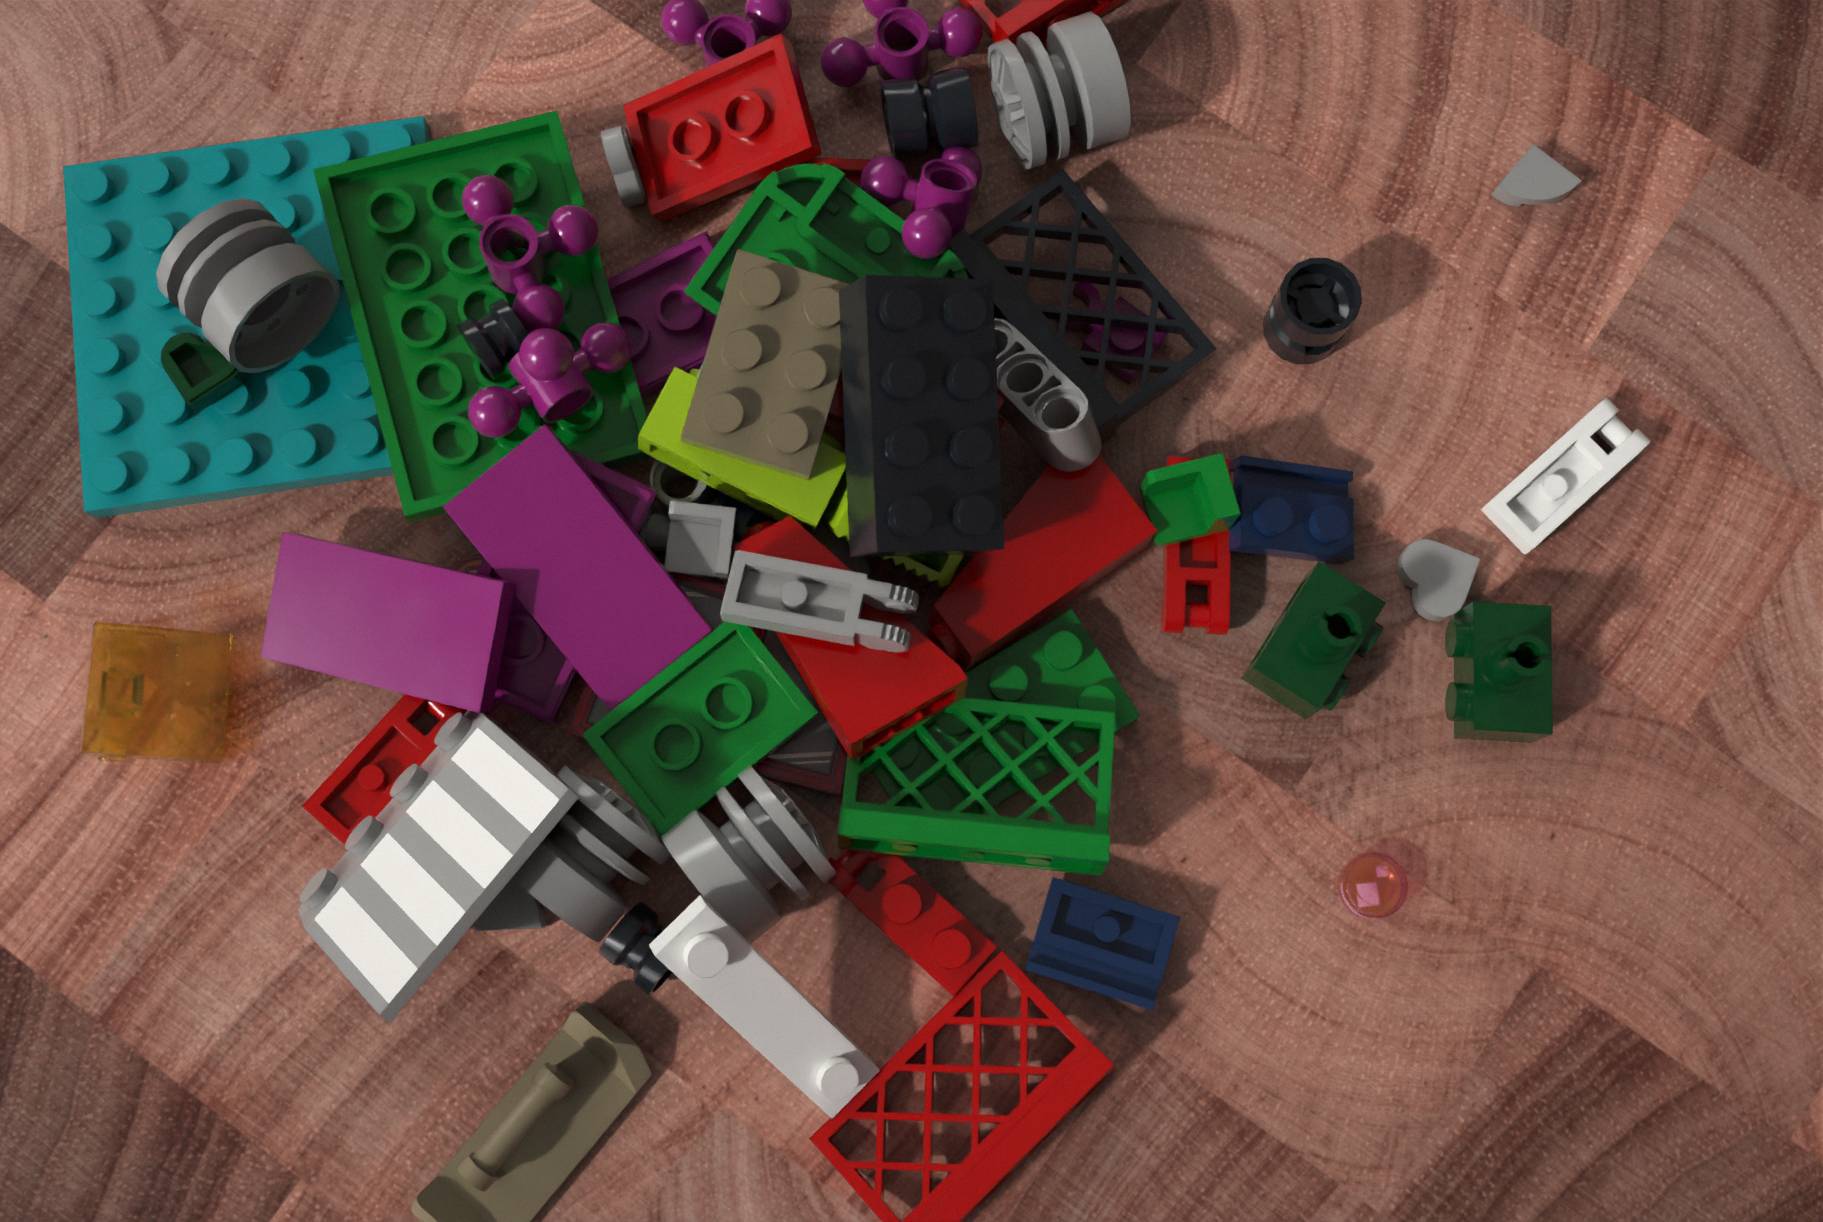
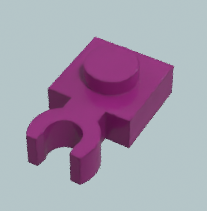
M1076 282L1072 294L1085 303L1087 307L1085 310L1106 312V306L1101 303L1098 290L1091 283ZM1121 296L1114 302L1113 313L1148 317ZM1067 321L1066 330L1071 332L1084 331L1088 334L1087 338L1083 341L1082 351L1100 353L1103 325ZM1111 326L1107 354L1144 358L1148 331ZM1154 332L1151 358L1164 343L1168 333ZM1105 367L1128 385L1141 372Z

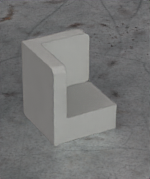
M670 501L668 512L670 525L665 558V568L670 574L728 580L736 523V508Z

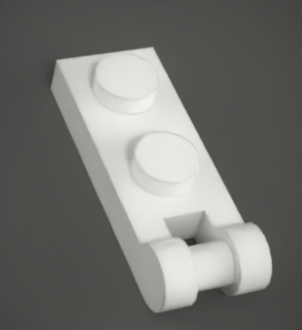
M1607 397L1480 509L1524 555L1541 543L1651 442L1638 428L1632 432L1615 415L1620 410ZM1595 432L1612 448L1608 454L1591 438Z

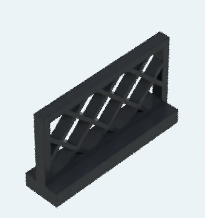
M1063 169L971 235L963 229L952 237L947 248L961 260L969 279L993 280L994 318L1004 319L1011 323L1085 394L1101 438V445L1115 436L1116 428L1215 356L1217 348ZM1060 193L1075 210L1073 227L1038 223L1040 207ZM1031 214L1030 222L1022 221ZM1082 219L1090 227V229L1080 228ZM1002 234L1028 236L1024 262L998 259L987 245ZM1035 238L1071 241L1068 266L1032 263ZM1078 242L1104 244L1113 254L1111 271L1075 268ZM1119 263L1128 273L1118 272ZM1012 275L1022 276L1021 286ZM1030 277L1065 280L1062 307L1035 304L1027 294ZM1073 281L1109 285L1106 312L1069 308ZM1116 286L1142 289L1152 300L1150 317L1113 313ZM1158 308L1167 319L1156 318ZM1048 319L1060 321L1058 331ZM1067 321L1103 325L1100 353L1073 350L1065 340ZM1110 327L1147 330L1144 358L1107 354ZM1155 331L1181 334L1194 349L1178 362L1151 359ZM1087 365L1098 366L1097 377ZM1105 367L1142 371L1140 390L1121 404H1118L1103 386ZM1149 372L1161 373L1148 383Z

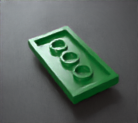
M1072 609L965 673L968 678L966 698L1116 712L1114 734L1140 718V714ZM942 714L925 727L947 754L974 733L959 715ZM976 717L982 725H985L992 719ZM1007 720L991 733V736L1012 760H1015L1039 740L1023 721ZM1041 723L1048 732L1057 726ZM1072 726L1058 737L1056 742L1073 760L1099 744L1100 729ZM917 734L889 755L910 782H913L939 761ZM982 741L954 762L977 789L1004 768ZM1045 748L1020 769L1034 784L1062 765ZM870 751L863 755L864 759H868L873 753ZM879 763L871 770L889 800L903 790L882 763ZM946 769L919 790V793L934 810L951 811L968 797L967 793ZM1010 776L984 798L995 808L1023 789ZM911 798L900 805L918 808ZM976 804L965 812L984 814Z

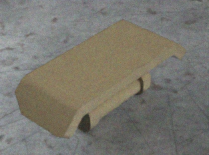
M582 1002L570 1014L561 1030L438 1176L418 1194L411 1205L412 1213L421 1222H532L652 1076V1072L639 1045L592 1004Z

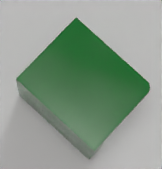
M1223 453L1148 471L1139 488L1147 518L1157 529L1153 539L1158 547L1230 530L1241 514Z

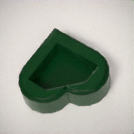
M180 333L171 337L161 351V363L164 370L188 406L196 413H199L238 388L249 375L247 372L237 370L209 341L205 342L200 336L193 333Z

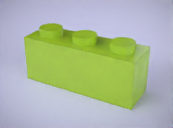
M674 367L638 435V450L777 521L790 515L812 534L846 468V454L839 451L841 444L823 432L808 480L680 442L701 370L691 369L690 373Z

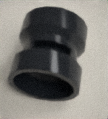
M639 902L611 931L600 947L599 954L614 966L624 965L628 969L632 968L634 970V983L648 995L656 992L673 973L655 957L649 946L663 931V927L658 923V914L644 902Z

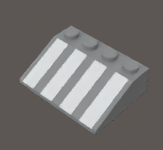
M468 710L464 715L458 712L449 718L435 737L434 743L437 747L421 766L412 764L398 777L390 791V796L393 797L376 818L368 816L354 828L345 843V849L348 851L331 871L324 868L316 873L307 883L299 898L302 904L298 908V912L305 931L378 1015L390 1023L579 798L529 747L486 713Z

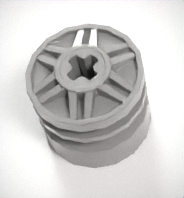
M1092 11L1052 24L1048 28L1047 51L1040 39L1031 31L1017 37L1016 46L1010 40L1005 39L988 47L987 61L991 83V97L997 120L1017 161L1025 170L1045 164L1047 154L1054 161L1067 157L1070 148L1069 130L1077 144L1085 151L1128 136L1131 126L1130 100L1121 61L1108 29L1101 18Z
M246 198L221 202L193 218L177 232L167 246L156 272L158 290L193 325L201 327L203 336L240 372L259 373L278 367L298 355L319 336L331 320L340 299L339 282L304 246L296 245L295 239L289 231L259 201Z
M564 765L557 775L579 798L515 873L512 879L570 926L595 942H601L629 908L621 895L610 884L617 874H620L632 882L647 886L652 880L651 876L631 857L640 849L653 860L664 865L671 857V854L651 824L652 821L603 781L578 774L567 765Z
M749 765L737 776L755 797V800L745 808H742L723 786L716 794L729 821L718 828L705 815L694 809L663 834L661 839L672 857L705 900L752 944L782 919L779 907L769 890L780 882L793 895L804 901L811 893L794 873L797 867L806 861L824 884L835 876L837 872L828 861L822 837L781 787L758 775L752 766Z

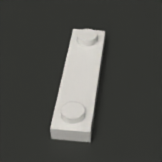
M701 895L649 944L657 959L829 1117L833 1118L880 1071L873 1060Z

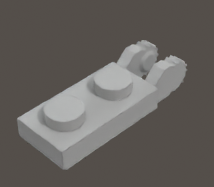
M738 550L734 553L720 616L722 621L851 646H854L855 642L870 649L903 653V651L907 652L909 650L910 632L895 625H885L884 623L860 619L863 604L866 603L878 610L911 614V612L917 610L920 596L914 590L908 589V587L869 580L868 574Z

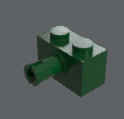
M1319 561L1304 576L1241 679L1304 719L1309 718L1322 707L1331 711L1351 682V679L1345 676L1343 672L1352 657L1356 654L1360 658H1364L1380 636L1384 626L1375 620L1386 602Z
M1473 601L1455 613L1454 619L1448 622L1445 634L1446 654L1448 657L1454 658V682L1449 683L1445 696L1446 717L1449 721H1454V738L1532 743L1553 735L1551 606Z

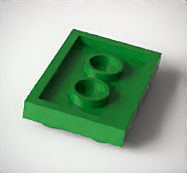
M724 621L585 731L582 736L642 813L652 821L651 824L662 836L694 809L700 812L717 798L716 792L723 786L726 789L730 788L740 780L737 775L749 765L752 768L756 767L816 719L819 713L749 626Z

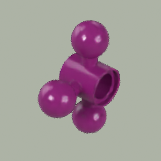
M670 0L662 11L661 25L665 35L672 42L682 46H690L696 43L701 45L706 67L726 59L720 56L727 51H743L756 45L757 40L762 35L775 36L782 33L791 21L792 7L789 0H747L745 4L746 19L734 14H724L709 21L706 9L698 0Z
M863 0L866 10L878 19L874 31L875 43L862 46L852 38L840 37L834 39L826 45L822 52L821 69L825 77L832 84L840 87H849L857 84L865 76L867 68L875 65L878 74L884 81L903 77H913L919 81L927 71L929 51L942 49L943 52L953 57H965L973 53L982 40L983 30L981 22L972 11L965 8H953L946 11L939 18L935 28L929 29L925 18L919 12L907 8L909 0ZM904 43L911 45L913 48L908 51H896L890 47L895 44Z
M964 146L950 147L944 150L937 159L925 163L920 180L916 181L909 178L907 169L899 160L889 156L874 158L864 167L861 173L860 185L863 191L885 207L895 205L902 199L914 203L912 213L906 218L902 227L903 243L914 256L922 259H932L944 253L949 247L952 237L965 228L973 194L982 177V164L973 150Z
M480 175L473 178L463 190L462 204L468 217L475 223L484 226L480 234L479 246L493 282L500 289L517 294L513 303V311L528 333L540 328L556 330L564 319L565 305L561 295L554 288L541 284L546 273L544 254L554 250L567 256H580L587 253L594 246L598 237V226L595 218L588 210L581 206L565 205L552 213L547 223V229L536 232L534 226L527 219L511 214L514 198L506 182L493 175ZM520 247L528 250L526 255L518 261L504 262L499 260L500 256L510 248Z
M609 322L598 323L591 326L584 333L581 339L580 350L574 353L570 341L561 332L551 328H540L532 331L525 337L520 346V351L512 358L508 367L519 385L511 390L500 386H488L479 390L472 397L468 407V415L472 426L486 437H505L512 433L519 425L522 414L521 410L533 404L546 423L558 422L581 409L593 395V389L583 374L590 370L610 374L625 367L632 353L630 337L623 328Z

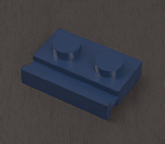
M1243 455L1229 462V471L1234 472L1233 490L1241 513L1229 530V551L1333 564H1343L1354 559L1353 498H1348V483L1353 481V471Z
M1052 877L1024 969L1154 1011L1155 999L1160 982L1163 980L1180 917Z

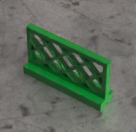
M965 697L896 736L883 747L875 748L871 751L873 755L862 763L861 757L851 761L847 755L842 806L840 808L837 830L838 847L843 850L1101 876L1109 862L1110 835H1108L1116 712ZM942 714L959 715L974 733L947 754L925 727ZM976 717L992 719L985 725H982ZM1007 720L1023 721L1039 739L1015 760H1012L991 736V733ZM1041 723L1057 726L1048 732ZM1072 726L1100 729L1098 752L1080 767L1056 742V739ZM917 734L939 761L913 782H910L889 755ZM982 741L1004 768L977 789L954 762ZM1047 748L1070 775L1043 796L1020 768L1043 749ZM879 763H882L903 789L885 804L856 802L859 779ZM1097 766L1095 786L1086 774ZM946 769L967 793L968 797L951 811L934 810L919 793V790ZM1010 776L1014 778L1034 802L1031 807L1017 818L1000 816L984 798ZM1077 782L1095 803L1093 826L1066 823L1050 803ZM911 798L918 808L900 805ZM976 804L984 815L965 812ZM1042 811L1050 821L1033 820L1032 818Z

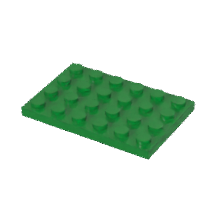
M557 110L313 169L404 516L409 523L447 513L443 508L447 502L544 424H549L569 449L610 468L652 458L638 450V435L647 420V414L631 360L628 361L625 367L615 373L603 374L590 370L583 374L593 389L592 397L577 412L558 422H544L533 404L521 410V420L512 433L501 438H490L480 434L472 426L469 419V403L479 390L488 386H500L511 390L519 384L508 368L509 363H507L505 373L493 380L467 345L457 325L468 318L474 320L481 319L488 314L490 304L500 298L504 299L513 310V303L517 294L506 292L493 282L479 246V238L484 226L472 221L464 211L462 204L463 190L467 183L477 176L493 175L499 177L507 183L513 193L514 206L511 214L527 219L534 226L536 232L547 229L550 216L562 206L578 205L586 209ZM596 242L587 253L580 256H567L557 250L544 254L546 273L541 284L554 288L564 301V319L556 330L568 338L574 353L580 350L581 339L591 326L602 322H609L620 326ZM520 247L510 248L500 256L499 260L504 262L518 261L526 255L528 250Z

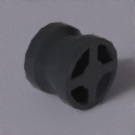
M502 298L490 304L488 314L481 319L474 320L468 318L457 325L467 345L493 380L505 373L507 363L520 351V346L528 335L519 318Z

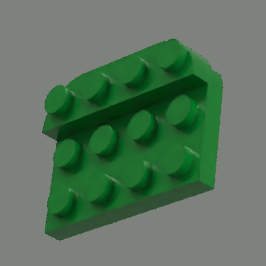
M822 163V165L798 164L778 172L773 171L761 181L686 287L684 293L717 316L737 249L847 284H852L864 275L969 278L961 260L949 249L932 259H922L911 254L905 247L902 239V227L905 221L848 180L844 172L825 163Z

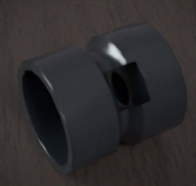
M965 67L932 72L924 86H921L913 77L880 82L884 122L893 158L903 160L926 155L932 143H936L942 151L954 146L970 148L978 145L976 109L970 79Z
M1309 258L1297 263L1283 278L1263 319V333L1270 349L1281 359L1294 364H1314L1326 359L1340 343L1360 310L1362 304L1361 287L1355 275L1342 263L1329 258Z

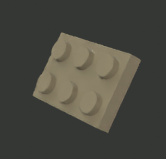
M737 249L680 442L808 480L842 367L839 291L850 284Z

